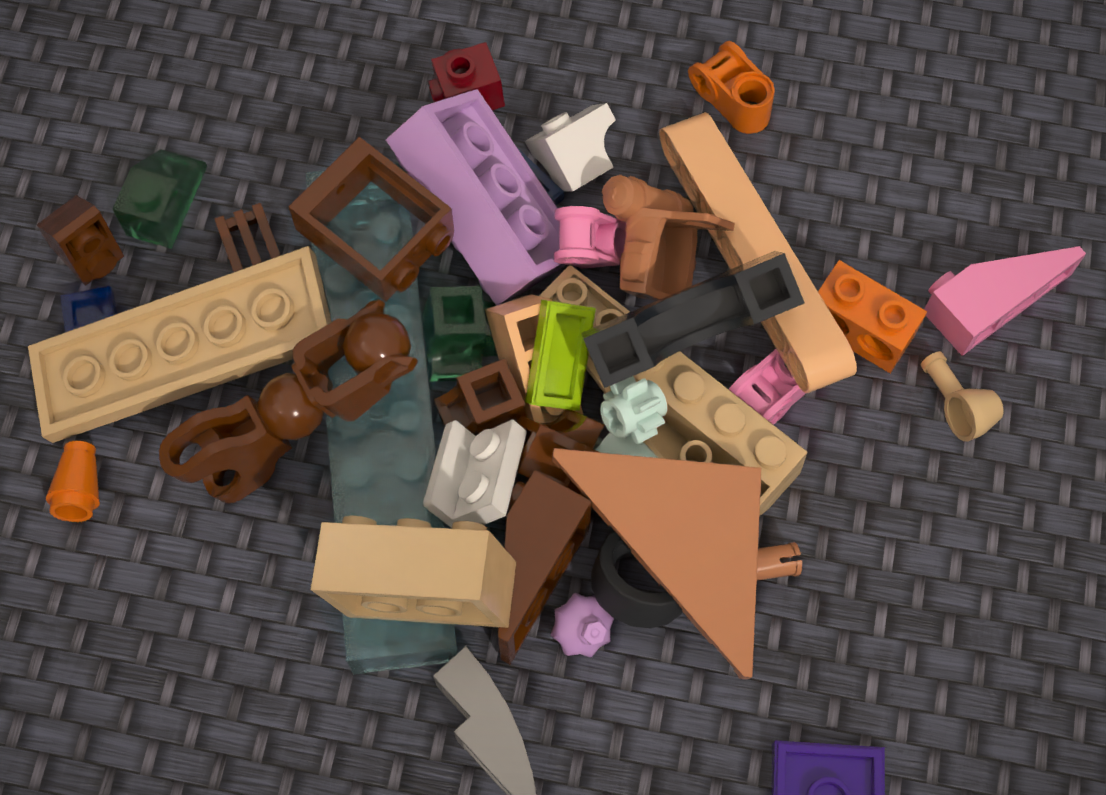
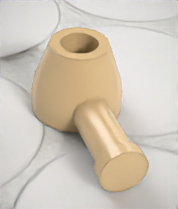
M941 351L932 353L921 362V367L925 373H929L945 397L944 412L950 429L962 441H971L984 435L1003 417V404L1000 397L993 390L964 389L947 365V359Z

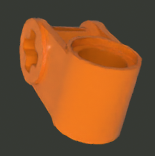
M726 41L720 45L719 52L703 64L697 62L689 67L688 75L695 90L703 99L710 102L731 123L733 128L742 133L753 134L764 130L769 124L775 93L774 84L769 77L764 75L747 58L746 54L737 44L732 41ZM747 101H752V102H756L757 104H752V105H751V104H747V103H745V102H747Z

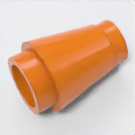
M70 441L64 445V452L61 455L46 495V501L50 505L49 512L57 519L69 522L89 520L93 516V510L98 508L100 504L95 457L96 448L88 442Z

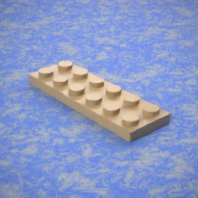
M307 246L29 345L28 350L42 437L51 443H55L292 360V351L299 341L332 322L316 254Z

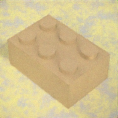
M345 516L342 523H321L311 590L344 615L351 618L508 628L516 561L492 533L487 531V527L479 523L457 521L452 523V529L431 528L432 525L426 521L403 518L397 520V526L377 525L375 520L367 517Z

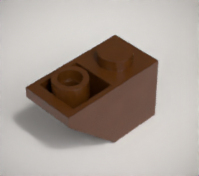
M78 195L37 224L49 246L85 286L95 278H101L109 274L117 262L124 257L101 212L93 204Z

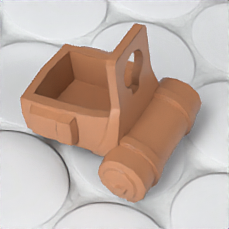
M617 175L611 177L602 189L603 204L607 212L626 223V239L624 251L620 259V289L638 298L657 301L692 286L696 266L697 231L699 229L734 231V222L708 213L693 212L690 200L683 198L681 194L668 189L661 190L649 186L645 181L633 176Z

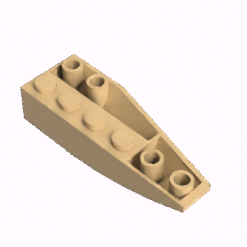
M569 265L539 295L556 302L596 308L593 328L630 312L572 265ZM679 351L664 359L655 367L633 376L636 382L643 378L653 381L660 387L666 398L667 413L663 416L665 424L657 427V435L643 441L658 458L762 468L760 515L773 505L801 473L807 451ZM589 354L587 371L604 393L611 391L610 386L604 388Z

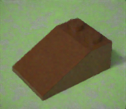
M534 470L526 484L519 481L514 486L507 509L509 513L505 521V550L516 561L509 627H499L498 640L501 660L511 665L575 557L590 528L592 501Z

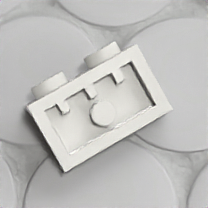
M513 419L492 429L483 430L476 436L456 420L447 423L424 497V507L451 528L452 523L457 521H469L484 525L505 517L527 431Z

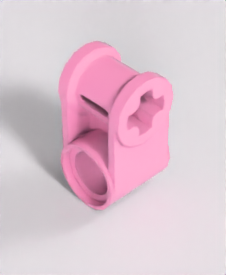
M569 206L555 209V220L559 221V250L554 252V262L577 266L581 269L620 265L626 239L625 222L600 213V210L592 207Z
M777 349L771 352L758 365H754L743 373L728 389L773 425L785 415L795 402L806 394L801 391L790 371L784 365V361Z

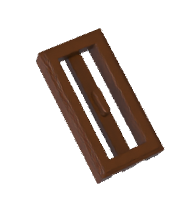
M261 203L252 205L253 210L246 213L242 209L233 212L234 217L225 220L223 215L214 219L233 272L243 269L230 232L238 229L240 230L252 265L262 263L249 226L258 223L271 259L281 256Z

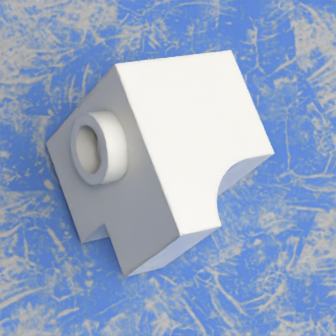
M607 103L591 105L572 117H569L568 113L564 112L542 124L543 131L527 139L525 143L533 158L537 159L544 166L554 183L563 191H575L613 168L605 151L604 138L607 129L616 119Z

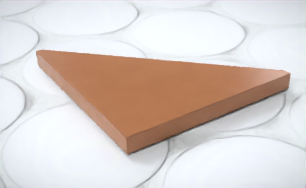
M554 448L552 454L554 464L564 471L581 491L580 494L583 497L592 501V508L608 526L610 525L631 549V553L655 581L666 589L683 609L682 612L706 640L717 648L734 668L733 671L740 679L752 678L762 468Z

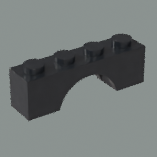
M773 251L584 331L581 335L604 388L649 370L669 356L696 343L733 329L755 325L800 306L805 302L785 253Z

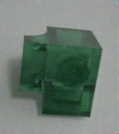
M481 286L430 288L423 310L430 382L457 381V377L481 368L482 357L498 356L485 309L496 305L494 302L483 300Z

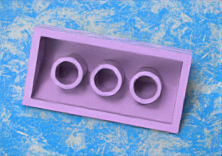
M478 89L422 106L386 139L395 153L399 165L413 179L452 208L454 224L452 244L463 255L477 276L481 288L491 297L496 306L524 293L565 266V264L554 262V252L559 250V221L555 220V209L557 207Z

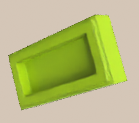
M541 299L525 403L536 406L580 410L589 355L581 333L593 328L596 308Z

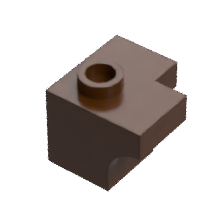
M505 358L457 377V384L453 389L434 399V405L444 428L447 423L456 420L475 436L483 430L492 429L512 419L518 423L521 415L527 418L525 402Z
M565 409L559 418L549 423H538L521 415L518 424L527 431L517 473L530 478L534 470L581 495V491L552 461L553 450L556 448L598 452L593 448L604 425L568 409Z

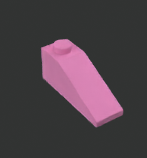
M1078 246L971 264L956 276L952 271H949L936 280L928 291L931 297L924 308L927 311L926 317L963 356L1071 276L1086 253Z

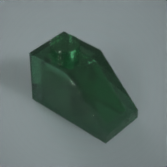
M161 149L132 166L112 209L126 236L172 249L207 169L206 162Z

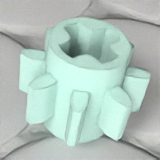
M632 376L611 385V391L603 394L606 401L602 402L600 408L602 420L609 432L617 438L625 439L632 435L635 443L639 444L657 435V427L665 424L663 416L667 413L666 398L660 387L651 380L643 378L636 382Z

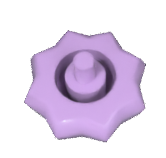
M574 593L565 605L555 609V624L550 636L560 643L564 655L581 654L592 657L600 647L610 642V628L614 618L599 605L595 596L585 597Z

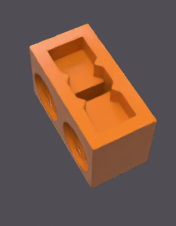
M840 260L818 290V293L848 340L852 351L890 374L916 335L927 314L926 310Z

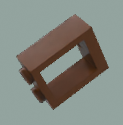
M360 136L288 206L295 229L385 302L396 291L403 292L408 289L417 278L419 267L431 255L438 256L444 252L454 236L452 208ZM370 182H373L425 223V226L381 270L326 227Z

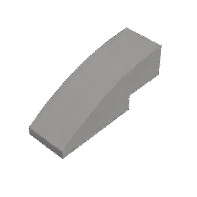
M465 646L433 676L438 689L467 719L454 731L456 740L506 795H536L533 772L524 742L510 709L490 675Z

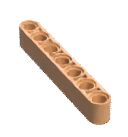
M704 112L661 128L659 135L665 157L697 213H708L735 223L734 231L708 230L729 268L733 269L773 251L785 253L805 303L761 323L801 391L810 393L855 375L857 371L856 360L848 340L711 116Z

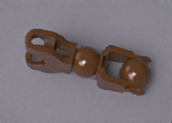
M380 299L370 301L349 319L338 318L295 345L292 351L295 363L291 365L295 374L284 373L271 379L261 390L258 401L246 395L232 405L212 408L197 413L170 432L163 439L159 448V460L162 469L168 475L186 483H194L203 479L209 495L222 502L235 503L268 482L275 471L276 462L281 456L292 449L288 440H299L310 435L321 424L324 413L332 418L338 416L345 422L357 420L390 392L393 381L414 370L418 360L409 356L411 343L408 331L396 317L383 314L385 303ZM345 355L346 361L358 375L332 390L333 383L329 379V368ZM198 444L202 448L186 463L180 465V456L187 446ZM228 469L235 470L236 473L233 481L223 487L222 479Z

